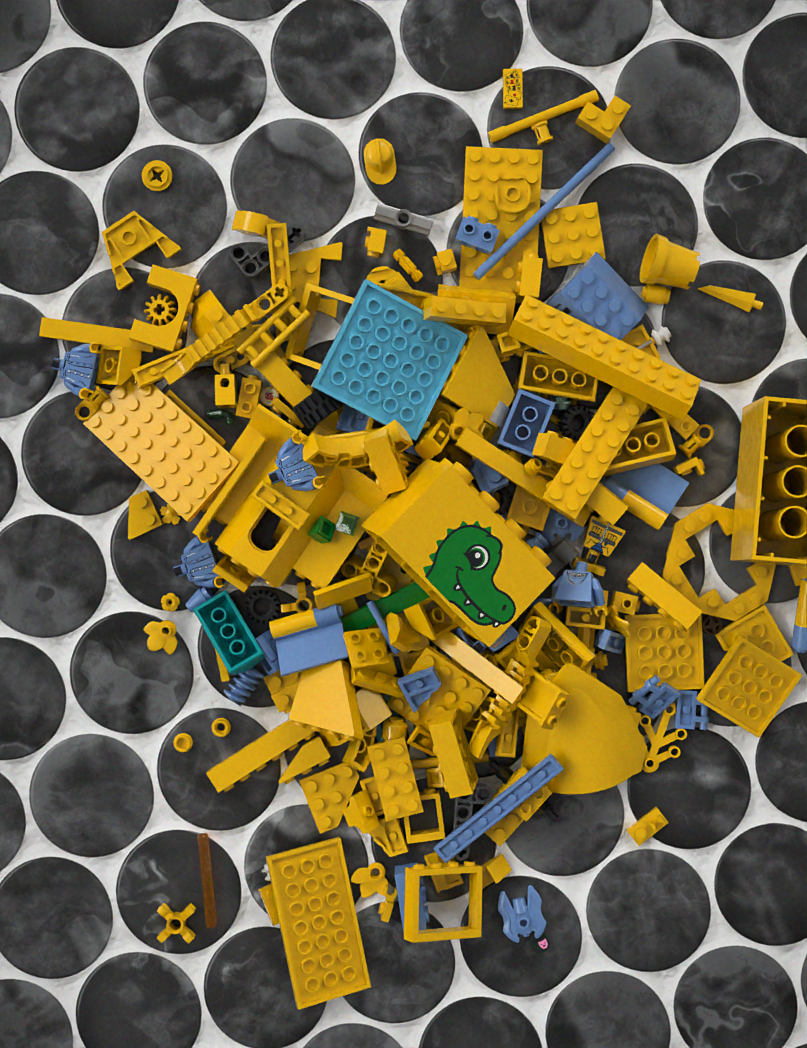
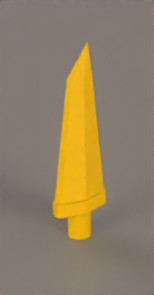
M712 285L697 288L746 312H750L752 307L761 310L763 302L754 300L756 296L754 293Z

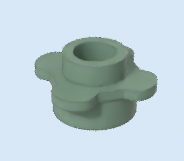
M556 396V398H552V402L555 403V409H568L571 399Z

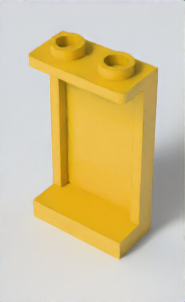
M511 658L505 670L506 674L509 673L510 669L514 671L517 670V668L512 665L513 660L517 661L516 659ZM534 669L535 674L530 677L529 680L531 682L529 685H526V691L521 695L522 699L520 702H517L516 706L538 721L540 727L553 730L571 695Z

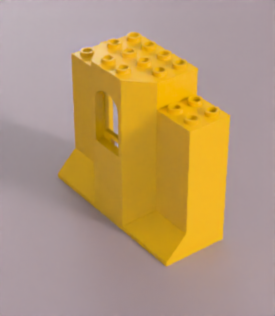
M258 404L249 424L229 453L241 463L259 435H263L268 441L216 514L214 519L227 526L215 544L220 552L232 557L231 561L238 566L244 565L248 568L247 572L256 578L262 577L273 588L283 586L294 569L296 570L295 574L303 580L306 578L311 580V585L316 589L328 587L366 532L361 525L391 493L384 495L382 489H378L376 482L355 468L335 469L334 466L326 465L323 468L314 466L318 476H325L321 478L320 482L322 485L327 484L326 487L305 492L287 487L284 480L273 484L268 474L278 469L275 463L277 454L283 444L298 430L261 404ZM299 432V437L301 439L304 437L308 438V436H306L302 432ZM261 480L267 482L311 514L299 531L292 525H289L277 545L269 551L258 548L251 539L253 530L268 509L251 496ZM227 481L207 502V504L201 509V511H203L204 513L207 512V510L212 505L218 494L221 492ZM320 516H324L336 525L331 541L328 543H319L308 535L310 529Z

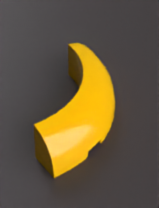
M396 420L376 430L389 429L398 454L413 445L405 428ZM312 432L307 438L302 452L304 462L321 468L324 465L334 466L335 469L360 468L369 466L370 459L368 454H365L362 449L365 435L351 438H330Z
M354 685L355 691L360 688V686ZM376 726L363 733V740L355 738V741H349L347 751L342 759L343 762L354 769L365 772L370 762L367 745L374 744Z

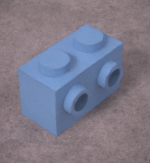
M463 217L455 242L491 255L500 230L496 229L497 226L491 223H486V225L479 223V220L475 217Z

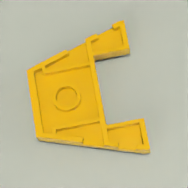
M132 211L102 231L116 286L119 291L134 282L124 264L155 243L158 244L167 259L182 250L179 245L135 211Z
M342 242L289 254L292 295L298 300V303H301L306 283L319 286L322 259L341 261ZM320 299L316 311L337 318L338 300Z

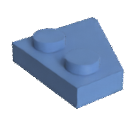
M434 666L398 678L397 682L413 712H416L419 706L429 699L431 693L441 686V680Z

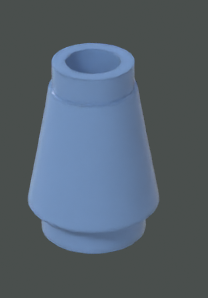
M199 587L186 603V607L189 611L194 612V608L214 597L213 592L210 588Z

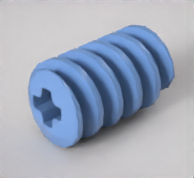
M255 666L240 673V679L234 677L233 680L236 684H228L231 688L230 691L224 689L227 697L239 706H241L240 702L245 703V696L249 697L251 695L249 690L254 691L256 689L254 684L259 685V678L265 677Z

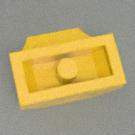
M392 612L385 616L391 646L405 653L411 645L421 641L419 632L411 628L410 624L402 620L400 616Z

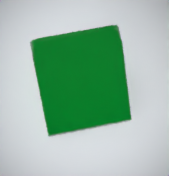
M320 516L310 529L308 535L319 543H328L331 541L336 525L324 516Z

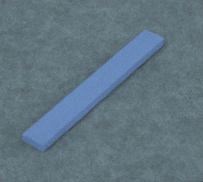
M550 753L435 845L433 849L447 863L563 771V766Z

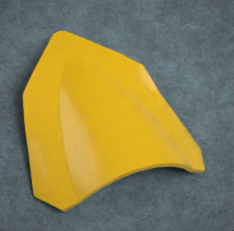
M571 663L563 665L551 682L571 695L568 704L563 709L558 723L554 726L553 730L540 727L538 721L530 715L527 716L521 766L523 765L527 770H530L551 753L564 769L545 785L553 793L586 794L614 787L641 772L647 746L622 696Z

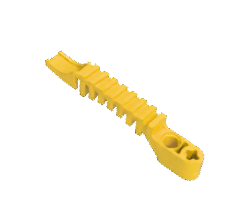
M283 284L274 285L252 303L245 304L243 309L235 311L234 315L227 317V320L219 323L218 327L212 328L211 332L203 335V338L197 339L196 343L189 345L188 349L183 350L175 360L160 370L168 384L172 385L198 366L197 362L206 361L205 356L210 357L213 355V350H219L221 344L225 345L228 343V339L235 338L236 333H242L244 327L250 328L253 322L274 313L292 296L291 289ZM280 289L284 290V297L279 296L281 294ZM265 300L270 302V307L267 310L263 309V302Z
M536 616L528 618L516 639L519 658L517 661L513 660L512 665L517 670L510 669L508 673L523 687L530 684L531 680L529 679L535 674L533 666L538 667L540 664L535 658L551 631V624ZM497 695L495 698L499 701L498 705L491 703L489 706L495 711L494 713L483 712L482 715L490 721L480 720L469 742L467 750L478 759L482 758L489 743L502 733L504 727H507V720L511 719L513 716L511 714L512 711L517 708L516 704H511L502 696Z

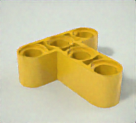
M376 541L372 544L366 560L358 556H352L341 567L342 574L348 579L369 573L372 578L371 583L373 587L371 592L378 596H388L397 586L395 577L383 570L390 555Z

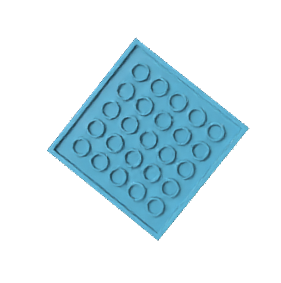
M365 279L311 387L385 426L396 420L405 428L410 438L416 441L468 335L445 322L423 320V310Z

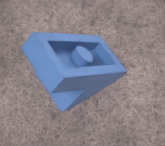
M606 628L599 629L594 644L601 649L622 654L625 646V636Z

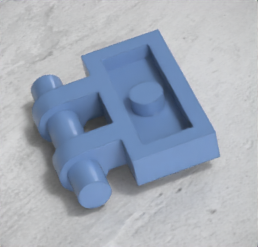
M657 675L652 679L646 680L644 682L645 685L640 690L637 689L633 692V696L629 699L632 705L640 702L638 705L639 711L652 719L657 717L680 696L679 691L666 682H663L660 686L656 685L661 681ZM651 691L652 693L646 697L645 694Z
M678 690L680 696L676 698L674 727L695 730V722H700L699 729L707 730V723L710 720L708 707L696 699L697 691ZM696 705H701L700 715H696Z

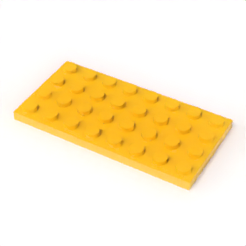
M466 146L462 219L463 217L468 218V216L477 218L479 223L485 225L486 223H491L497 226L496 229L500 231L491 255L540 209L543 150ZM508 175L521 176L529 183L532 191L531 202L528 207L521 213L514 215L506 214L499 210L493 198L496 184ZM539 223L480 280L473 275V272L491 255L461 244L459 286L515 293V304H521L523 298H518V293L515 292L516 281H520V273H517L518 261L522 262V258L527 257V254L538 255Z
M132 375L121 386L117 385L108 395L110 397L105 399L98 406L99 409L83 424L178 514L190 523L230 478L240 462L157 386L152 383L139 389Z
M335 837L266 856L297 1009H303L371 988L341 838Z

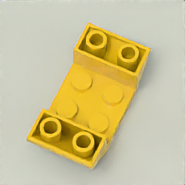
M363 687L355 691L363 733L371 730L392 715L380 692ZM325 729L322 730V733L319 732L327 747L339 746L349 741L343 739V734H339L336 737L327 734Z

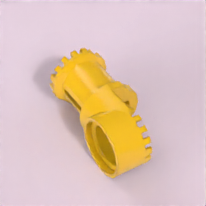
M98 385L95 387L94 393L87 397L90 399V402L83 400L76 407L75 415L78 419L82 421L90 419L99 409L98 406L110 397ZM83 407H87L90 410L89 416L85 418L81 417L79 413Z
M707 424L698 426L690 435V438L678 447L690 459L692 453L699 447L702 448L713 438V428ZM703 427L708 428L710 431L709 436L705 439L699 434Z

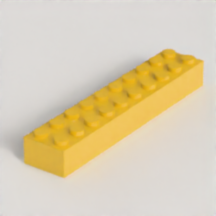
M527 294L507 332V335L681 420L684 419L692 407L701 379Z

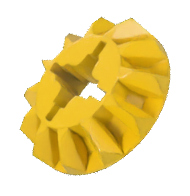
M154 160L143 168L142 181L151 191L160 192L167 189L170 183H172L173 174L171 168L165 162ZM153 170L158 174L162 173L160 176L162 178V182L158 181L157 179L153 180V178L155 177L154 173L152 172Z

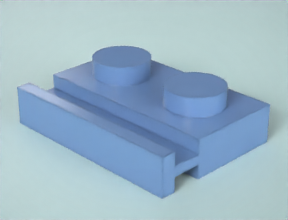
M344 404L336 430L339 429L345 433L365 430L369 417Z
M475 458V465L471 472L481 491L493 493L509 485V481L505 477Z

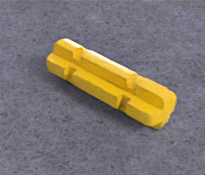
M400 248L393 253L396 261H399L403 269L409 275H412L411 278L415 282L421 280L423 274L420 270H417L413 262L407 256H404L405 253Z

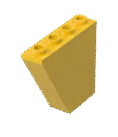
M472 325L466 332L468 337L439 395L459 408L467 407L469 414H482L484 416L483 422L497 428L498 425L490 420L499 401L509 407L515 393L485 329L482 326Z
M339 660L302 671L288 719L296 721L295 725L303 728L310 725L311 730L321 733L325 729L327 734L338 737L339 734H343V739L355 741V738L363 740L364 735L355 687L351 683L350 663Z

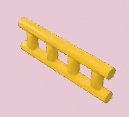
M293 295L236 349L241 355L246 351L254 359L250 364L255 369L311 316L307 310L301 313L294 306L298 300ZM287 311L296 318L288 327L280 319ZM273 324L282 332L275 340L266 333ZM259 338L268 345L260 354L251 346Z

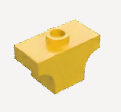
M367 790L360 791L349 797V806L342 809L349 827L356 826L361 830L362 834H365L380 826Z

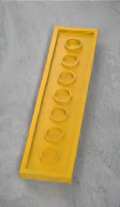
M612 387L541 499L570 519L575 520L648 403Z

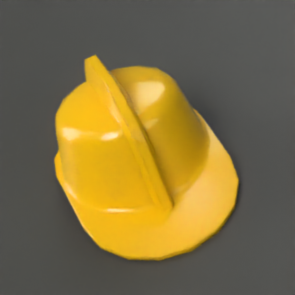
M371 140L364 149L366 173L372 182L384 185L389 183L396 174L394 149L387 140Z

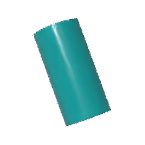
M227 590L193 609L230 675L243 673L263 659V651Z

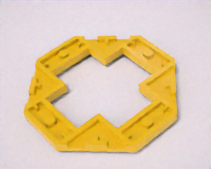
M706 503L673 524V532L661 576L668 584L698 607L703 614L736 621L768 601L776 565L754 563L747 567L746 570L756 585L725 604L715 588L698 598L679 567L695 556L686 539L715 521L718 522L726 536L733 532L734 509Z

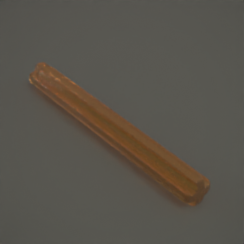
M200 833L197 839L206 927L214 928L217 925L209 838L208 833Z

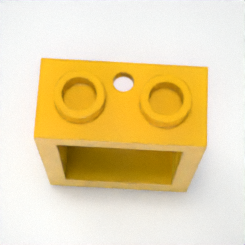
M425 788L423 789L424 792H419L421 800L435 799L439 828L411 831L409 816L404 817L407 844L445 838L439 790Z

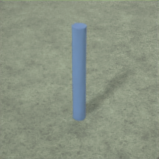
M374 600L366 603L393 654H397L400 650L390 645L387 625Z

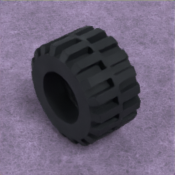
M316 390L294 406L292 411L306 429H311L344 403Z

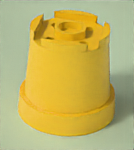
M655 234L648 243L642 259L640 282L650 285L658 283L688 290L690 286L687 285L689 282H694L699 270L700 261L697 260V256H700V253L668 241L667 237Z

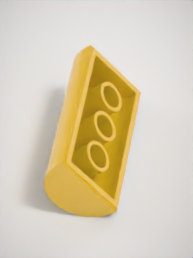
M524 351L519 373L518 389L595 402L599 379L550 355Z
M542 602L534 605L519 628L522 629L531 616L548 621L551 624V631L541 650L560 669L563 665L571 663L586 671L597 656Z

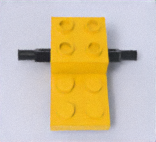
M493 759L489 766L498 772L496 777L503 783L496 789L492 800L529 770L522 765L516 771H513L506 764L501 766ZM546 785L542 786L488 829L485 834L501 846L524 820L527 822L535 812L541 816L547 815L553 822L556 821L559 815L550 809L551 804L546 800L552 794V791Z

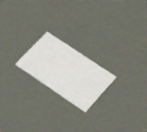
M499 401L490 420L503 428L510 408Z

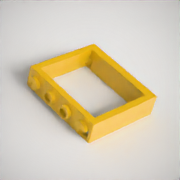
M306 283L298 310L301 313L307 310L311 316L291 334L284 357L319 370L322 364L304 358L303 353L321 294L351 304L355 298Z
M464 861V864L447 862V865L430 863V866L416 864L413 867H405L404 939L417 943L481 937L483 866L476 865L475 861ZM469 873L468 926L418 930L420 876Z

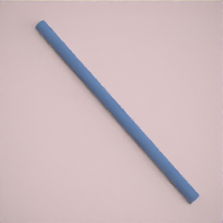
M608 143L473 272V275L480 280L592 173L615 150V147Z

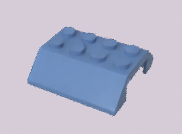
M595 252L582 265L583 268L559 293H555L546 304L553 308L557 306L556 309L560 311L567 307L570 310L568 315L621 340L642 319L649 306Z

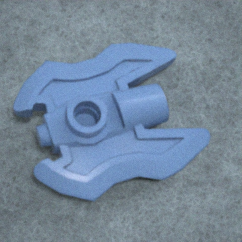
M550 508L544 529L541 532L550 542H554V534L559 535V538H565L566 535L571 533L570 540L574 542L581 536L585 527L578 526Z
M528 886L527 905L524 897H518L513 899L512 907L505 891L500 892L498 911L504 921L503 932L509 939L517 943L519 942L518 934L527 937L534 931L535 938H539L544 932L547 923L541 913L542 900L533 886Z

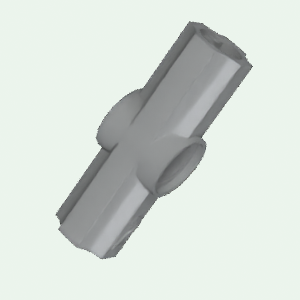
M378 203L374 215V220L396 226L401 230H410L429 236L434 219L411 213L406 209H398ZM402 215L409 218V221L405 224L398 221Z

